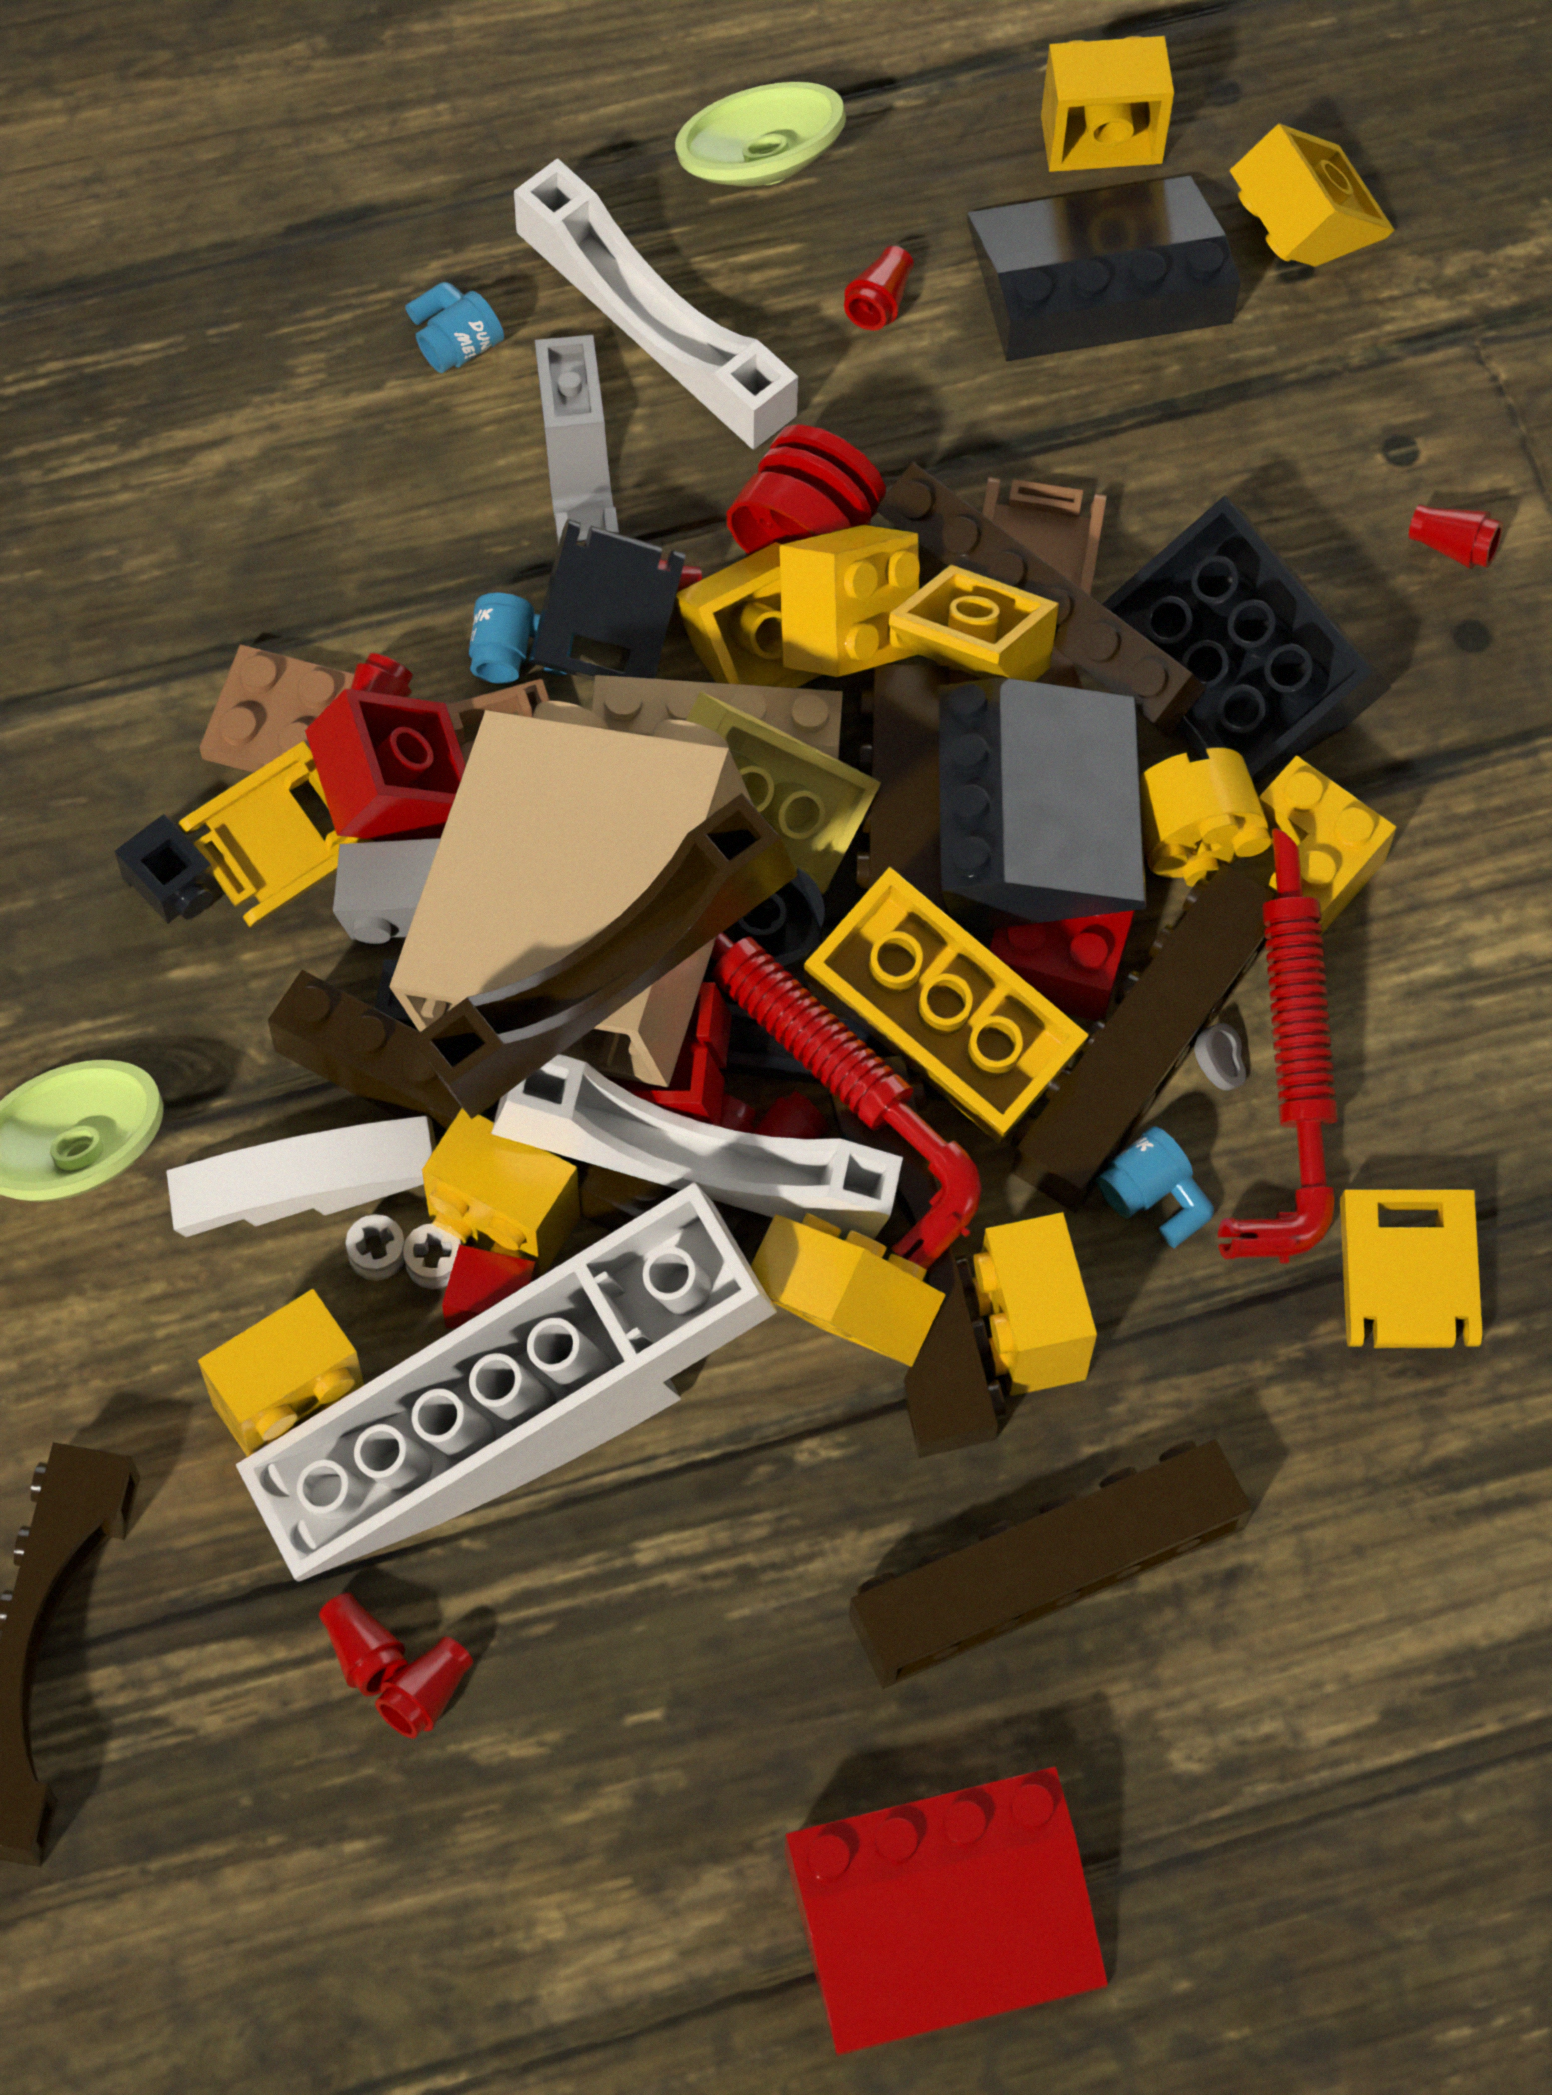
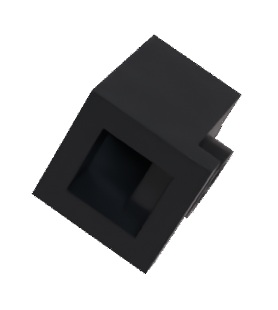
M165 814L161 815L114 851L122 879L129 887L133 886L167 924L180 914L184 919H192L201 914L211 903L213 898L211 891L217 887L211 863Z

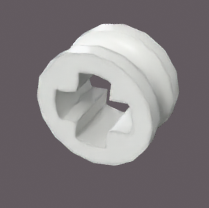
M374 1214L362 1217L349 1229L345 1243L350 1265L358 1275L365 1279L379 1281L390 1278L401 1269L405 1262L403 1252L405 1241L402 1229L396 1221L387 1216ZM378 1235L381 1243L389 1239L391 1240L386 1244L387 1255L385 1257L373 1260L371 1252L363 1256L361 1255L367 1250L365 1240L369 1237Z
M432 1223L423 1224L414 1229L406 1238L403 1248L406 1270L412 1281L421 1287L429 1289L446 1287L459 1244L461 1245L460 1239ZM432 1244L442 1245L443 1255L451 1254L450 1257L439 1259L438 1268L425 1267L424 1257L416 1258V1256L426 1255L429 1251V1245Z

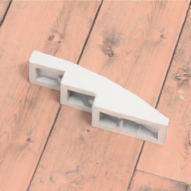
M428 1116L301 1135L224 1153L167 1170L173 1228L181 1235L189 1237L242 1219L254 1226H259L312 1208L326 1216L423 1185L422 1168L436 1148L432 1119Z

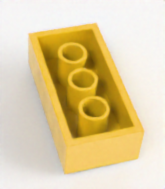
M891 867L884 872L804 965L803 978L894 1055L903 1054L905 1064L915 1073L919 1072L923 1080L999 1144L1081 1050L1089 1034Z

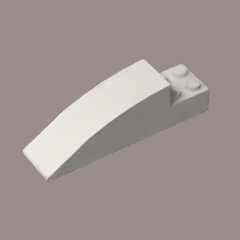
M694 1182L237 1463L236 1467L294 1579L301 1581L442 1524L502 1496L622 1434L681 1400L670 1379L671 1377L777 1313L716 1206Z

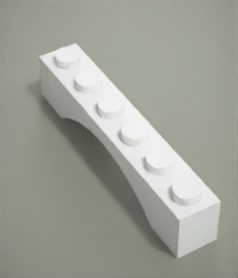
M558 158L514 190L517 233L750 448L756 449L797 416L798 376L759 340L741 336L721 327L680 297L636 251L612 219L598 195Z
M558 1054L500 1098L491 1132L493 1135L678 1190H683L695 1182L712 1200L774 1218L775 1214L801 1223L805 1214L808 1213L840 1228L842 1231L839 1237L843 1239L848 1236L850 1230L873 1240L891 1216L903 1157L840 1138L795 1139L770 1137L738 1132L702 1123L641 1099L605 1078L588 1063Z

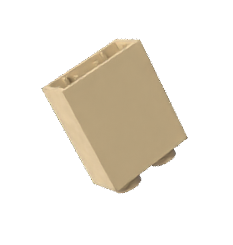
M545 701L538 704L533 717L485 710L389 986L419 1032L465 998L494 991L525 979L572 953L618 918L651 885L671 860L688 832L741 793L753 805L729 751L727 742L709 728L684 720L661 721L655 726L652 736L609 730L607 724L595 713L578 705L562 701ZM716 937L560 1054L584 1061L605 1076L669 1087Z

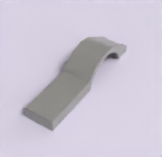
M593 335L535 340L553 514L558 545L567 519L581 522L577 542H586L590 526L619 534L616 508L613 507L605 422Z

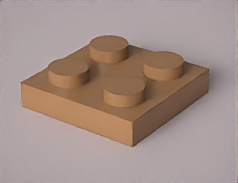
M240 644L199 747L202 759L254 773L303 740L310 749L305 730L344 689L351 688L354 674ZM309 780L300 784L302 786L314 789Z

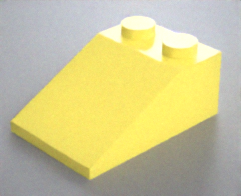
M700 691L686 721L709 728L727 742L729 751L754 807L781 837L795 870L797 871L800 868L814 880L820 892L825 894L881 782L773 726Z

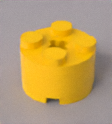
M1206 749L1209 759L1191 763L1187 753H1183L1152 766L1140 775L1144 855L1150 870L1155 874L1170 878L1184 877L1186 885L1193 887L1201 877L1210 882L1223 863L1229 865L1242 857L1255 856L1264 852L1271 845L1268 823L1244 758L1238 752L1231 749Z

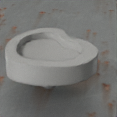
M1217 1023L1201 1031L1197 1037L1194 1052L1199 1066L1208 1079L1222 1090H1232L1244 1084L1246 1070L1241 1059L1242 1044L1238 1033L1225 1023Z

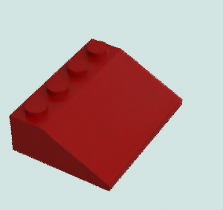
M1056 1766L786 1833L784 1854L836 2056L1106 1988L1108 1985L1077 1840Z

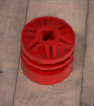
M808 425L786 426L776 436L770 445V450L759 462L758 473L754 474L745 483L727 510V526L736 543L750 556L775 542L786 544L860 525L869 526L871 518L878 513L876 508L886 497V486L879 471L868 458L843 438L822 428Z

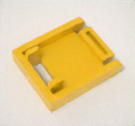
M304 740L190 813L178 823L185 836L206 825L210 832L195 841L193 845L211 863L215 879L235 907L242 905L254 896L260 902V904L251 908L243 916V919L250 928L336 873L340 844L374 842L371 839L337 836L335 830L329 833L324 841L290 793L291 790L309 780L328 807L312 752Z
M1344 1190L1340 1197L1346 1340L1348 1347L1363 1346L1365 1337L1364 1319H1375L1373 1321L1374 1348H1452L1456 1341L1455 1319H1462L1465 1347H1479L1482 1342V1317L1474 1190ZM1378 1211H1437L1435 1216L1436 1227H1379Z

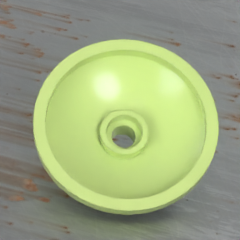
M782 82L758 86L727 96L699 111L681 128L676 138L675 148L682 167L703 180L718 184L746 187L772 185L797 174L824 154L834 144L844 128L846 113L843 101L837 92L820 84Z
M91 1060L50 1070L13 1090L0 1101V1194L14 1199L33 1202L58 1201L95 1190L120 1176L144 1154L162 1122L163 1101L155 1081L143 1069L130 1063L115 1060Z

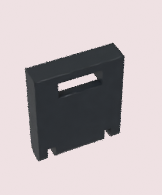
M567 519L559 541L529 663L595 681V675L655 679L684 566L685 553L672 550L668 556L665 569H658L662 546L594 526L589 527L585 545L580 546L576 543L580 534L581 522ZM572 634L628 650L622 653L618 671L568 657L567 652Z

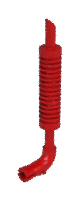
M1275 828L1272 830L1278 899L1265 902L1262 905L1263 922L1267 926L1264 930V935L1266 939H1270L1265 942L1266 950L1270 951L1266 955V960L1269 964H1272L1267 967L1268 975L1272 976L1268 980V985L1271 989H1274L1269 992V997L1271 1001H1275L1270 1005L1271 1012L1276 1014L1271 1017V1022L1273 1026H1277L1272 1030V1035L1275 1039H1279L1273 1042L1274 1050L1279 1052L1274 1055V1060L1277 1064H1281L1275 1068L1277 1076L1282 1077L1276 1080V1085L1278 1089H1283L1277 1093L1279 1101L1284 1102L1278 1106L1280 1126L1296 1128L1301 1189L1295 1190V1212H1277L1276 1219H1235L1231 1217L1222 1219L1218 1229V1238L1242 1239H1233L1231 1243L1219 1244L1218 1247L1224 1259L1279 1257L1280 1264H1288L1290 1256L1306 1253L1321 1242L1333 1222L1334 1188L1327 1187L1322 1126L1336 1123L1338 1115L1337 1103L1335 1100L1330 1099L1336 1096V1091L1334 1087H1329L1335 1083V1079L1332 1074H1328L1334 1070L1332 1062L1327 1061L1332 1059L1333 1055L1331 1049H1326L1332 1043L1331 1038L1325 1036L1331 1031L1330 1025L1325 1024V1022L1330 1020L1329 1013L1323 1011L1328 1008V1000L1323 998L1327 996V988L1321 986L1326 983V975L1321 973L1325 970V963L1320 961L1324 958V950L1320 948L1323 945V938L1318 936L1322 933V926L1318 923L1321 920L1320 901L1313 897H1303L1299 848L1286 833Z
M723 932L716 936L710 955L717 962L711 974L712 981L725 993H729L730 997L738 1002L743 1010H747L752 1018L757 1019V1023L761 1027H766V1031L770 1035L775 1036V1040L779 1044H783L789 1053H793L794 1058L802 1062L807 1070H812V1075L817 1079H821V1083L825 1087L830 1088V1091L835 1096H839L843 1104L849 1105V1109L853 1113H858V1118L872 1131H877L889 1123L930 1162L928 1170L938 1178L942 1188L929 1201L933 1207L897 1244L895 1243L891 1247L899 1257L927 1270L961 1233L966 1238L971 1233L967 1226L978 1211L982 1191L977 1166L963 1147L956 1141L946 1142L907 1105L913 1093V1087L900 1075L895 1074L890 1066H885V1061L881 1057H876V1053L872 1049L867 1048L865 1042L857 1039V1035L853 1031H848V1027L844 1023L839 1022V1018L835 1014H830V1010L826 1006L821 1005V1002L812 996L808 989L802 988V984L798 980L793 979L791 973L784 971V967L780 963L775 962V959L770 954H766V950L752 937L743 938L735 944Z

